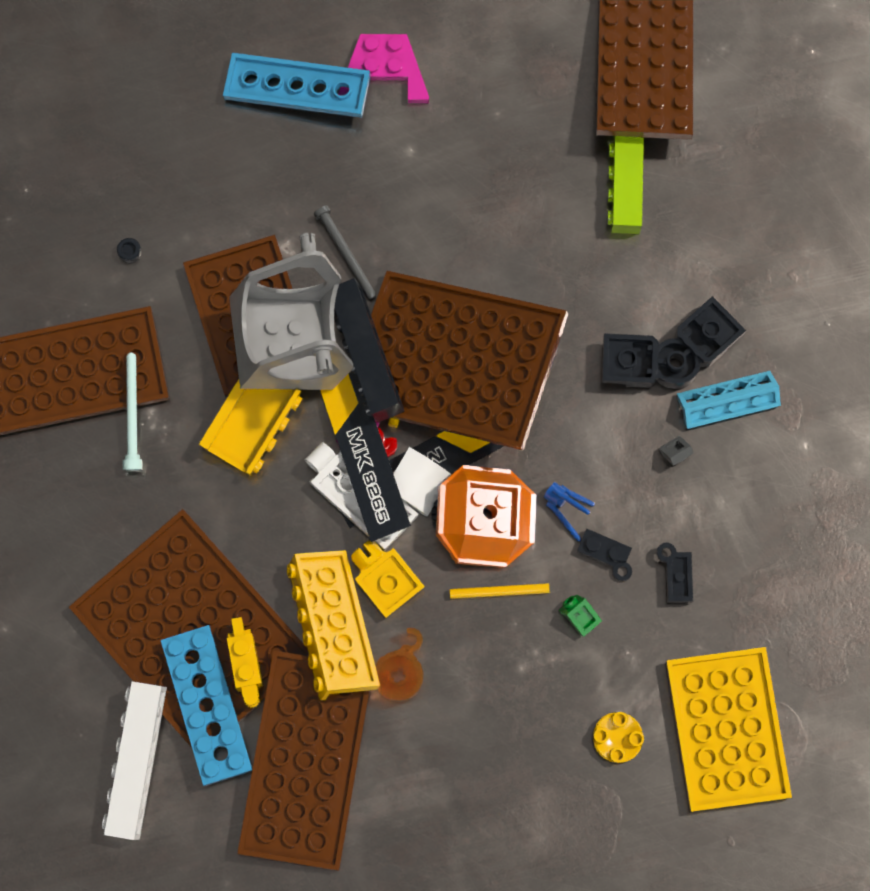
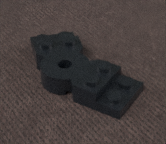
M712 296L677 327L675 338L665 340L662 343L654 336L604 333L602 383L650 388L658 382L664 387L671 389L684 388L694 381L700 367H710L733 343L745 334L746 330ZM678 359L682 366L674 367L670 364L669 360Z

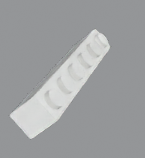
M132 682L131 687L128 686L126 690L125 701L128 702L126 712H123L121 717L122 737L118 738L116 744V752H119L117 762L112 767L111 776L114 778L113 788H110L107 794V803L110 804L108 814L105 813L102 822V828L105 829L104 835L131 840L140 839L167 687Z

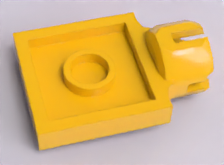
M368 540L362 546L369 555L368 558L359 547L351 555L352 561L360 570L359 576L354 580L386 619L425 586L394 548L384 552L375 541L371 542Z

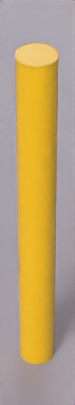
M549 583L450 589V599L550 593Z

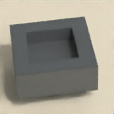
M680 436L659 448L662 456L673 466L684 461L694 453L691 445Z

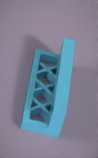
M770 371L677 393V400L683 409L684 424L687 429L781 406L779 385ZM766 380L769 382L765 384H757L758 382ZM742 387L744 389L735 390L734 388ZM720 393V395L713 396L711 394ZM693 398H694V399H698V400H696V401H692V402H688V403L686 402V400H689V399H693Z

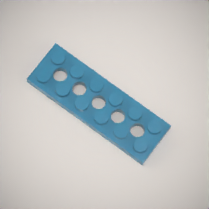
M232 53L223 97L225 100L362 118L371 73L369 70ZM248 75L257 76V80L254 83L249 84L245 82ZM271 78L280 79V83L277 86L272 87L268 85V81ZM294 81L303 82V86L300 89L295 90L291 88V84ZM317 84L326 85V89L323 92L317 93L313 90ZM340 87L349 88V92L344 96L336 93Z
M207 625L161 640L203 786L251 772L252 765L210 626ZM192 650L199 653V660L194 664L187 663L185 660L186 654ZM198 674L204 675L207 679L205 686L202 688H196L192 683L193 678ZM205 698L213 700L214 703L213 709L209 712L200 710V702ZM216 722L220 724L221 731L217 736H209L207 734V727L210 723ZM218 747H225L228 750V756L223 761H218L214 758V751Z

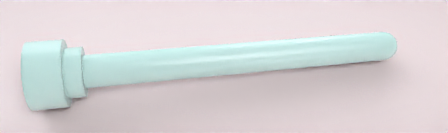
M131 352L126 356L127 455L122 460L123 470H142V459L137 454L136 355Z

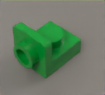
M579 595L567 598L559 609V612L567 617L577 632L583 637L602 622L586 598Z

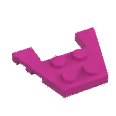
M360 34L348 68L369 70L371 73L370 80H407L408 103H429V95L407 34ZM340 87L338 95H346L349 92V88Z

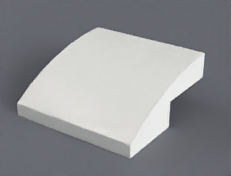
M410 447L394 472L402 501L426 517L430 514L434 502L438 500V486L451 476L441 466Z

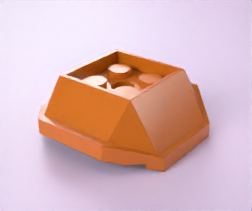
M463 465L438 486L436 536L451 554L450 556L456 564L505 568L534 544L536 494L511 470ZM484 508L491 511L492 519L484 516Z

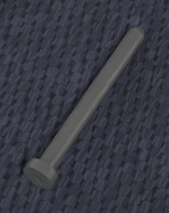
M326 205L317 209L314 212L315 218L317 220L321 219L367 298L370 300L374 299L376 293L329 215L331 212L330 208Z

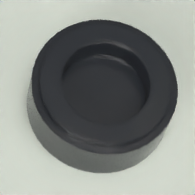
M125 238L117 245V254L123 262L134 263L141 257L142 249L137 240Z

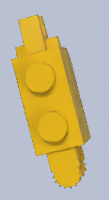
M242 617L231 619L233 633H228L227 642L236 689L238 692L242 691L244 703L248 707L254 708L260 703L258 688L263 687L254 637L250 629L244 630Z

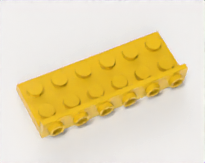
M346 550L294 554L287 565V576L292 581V597L297 602L298 622L302 623L304 631L303 643L307 646L309 652L308 665L310 669H313L315 677L314 689L318 692L320 700H326L329 694L377 690L380 683Z

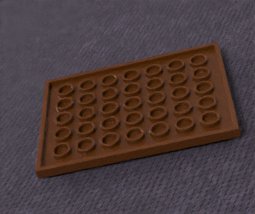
M386 271L371 316L405 412L391 418L524 450L568 317V312L531 302Z
M183 509L69 606L71 611L133 682L167 687L162 715L191 748V742L161 640L207 625L210 626L238 722L242 721L256 707H248L244 703L242 691L238 692L235 686L227 642L228 633H233L231 619L242 617L244 630L250 629L254 637L263 687L258 688L259 705L265 700L273 650L309 656L308 648ZM194 650L189 651L185 657L186 662L189 664L196 663L199 660V653ZM198 674L193 678V686L202 688L205 686L207 679L204 675ZM205 698L200 702L201 711L209 712L213 709V700ZM216 722L210 723L207 727V734L209 736H217L221 731L220 724Z

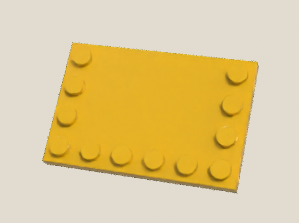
M766 647L667 660V674L690 812L792 798Z

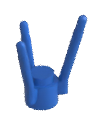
M554 482L544 495V498L548 501L546 506L556 514L578 542H581V537L556 506L562 507L568 502L578 510L589 515L590 511L570 498V496L592 507L595 503L569 490L564 485L560 486Z

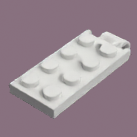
M321 442L305 459V462L318 473L309 483L369 537L341 451L335 455L334 451L327 444ZM334 472H339L340 475H339V476H334L333 473H334ZM403 501L411 524L418 517V513ZM406 528L375 542L382 550L386 551Z

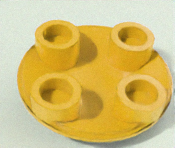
M613 712L605 715L597 722L593 731V743L597 752L604 759L613 763H623L633 759L639 753L644 742L641 726L632 716L624 712Z

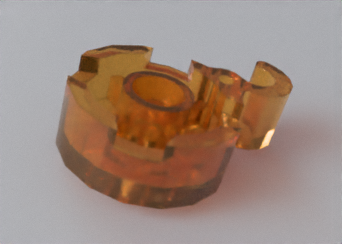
M407 628V636L415 637L417 640L416 644L412 646L403 645L399 650L387 653L379 658L375 665L380 683L377 691L382 697L391 702L401 703L411 700L419 693L423 685L424 673L422 666L414 656L422 648L423 637L420 631L415 628ZM400 670L406 678L400 680L399 683L394 682L395 678L391 676L393 673L397 674Z

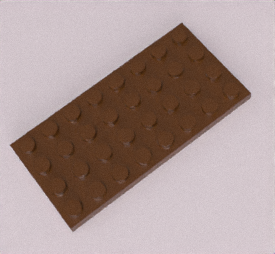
M599 0L596 135L692 140L693 0Z
M151 306L0 337V435L127 409L126 356L131 352L136 355L137 407L170 400Z
M273 650L237 854L339 871L369 690L329 694L326 700H320L318 692L314 689L315 677L313 669H310L308 665V656Z

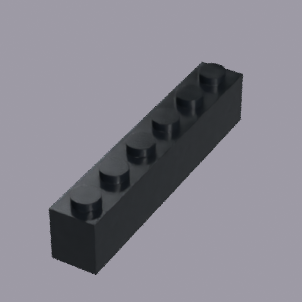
M355 278L339 284L336 293L334 312L336 311L338 318L335 319V323L339 332L344 334L345 339L342 340V344L346 353L351 355V361L353 362L352 371L358 375L357 388L360 394L366 398L367 402L363 403L365 411L369 417L373 416L379 423L403 413L405 410L362 287Z

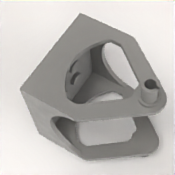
M309 233L299 236L302 253L249 272L229 297L240 389L333 390L353 369V362L336 343L334 306L338 286L341 282V275L326 255L316 250L315 234L310 233V238ZM296 267L315 268L325 280L322 284L298 289H276L258 283L260 280Z

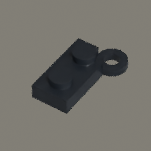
M586 529L576 553L613 568V576L618 581H627L632 575V567L627 563L632 547ZM620 567H624L627 570L625 576L618 574Z
M662 543L657 548L656 554L660 561L666 563L667 603H692V552H677L671 543ZM663 549H669L671 555L669 557L663 556Z

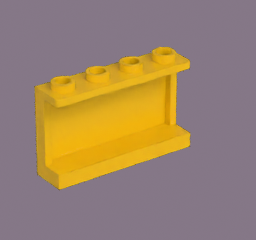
M238 379L200 441V447L249 476L253 472L257 474L265 462L261 460L266 451L270 453L277 442L274 437L278 430L283 432L290 419L287 418L291 409L296 411L303 399L299 397L301 390L240 389Z

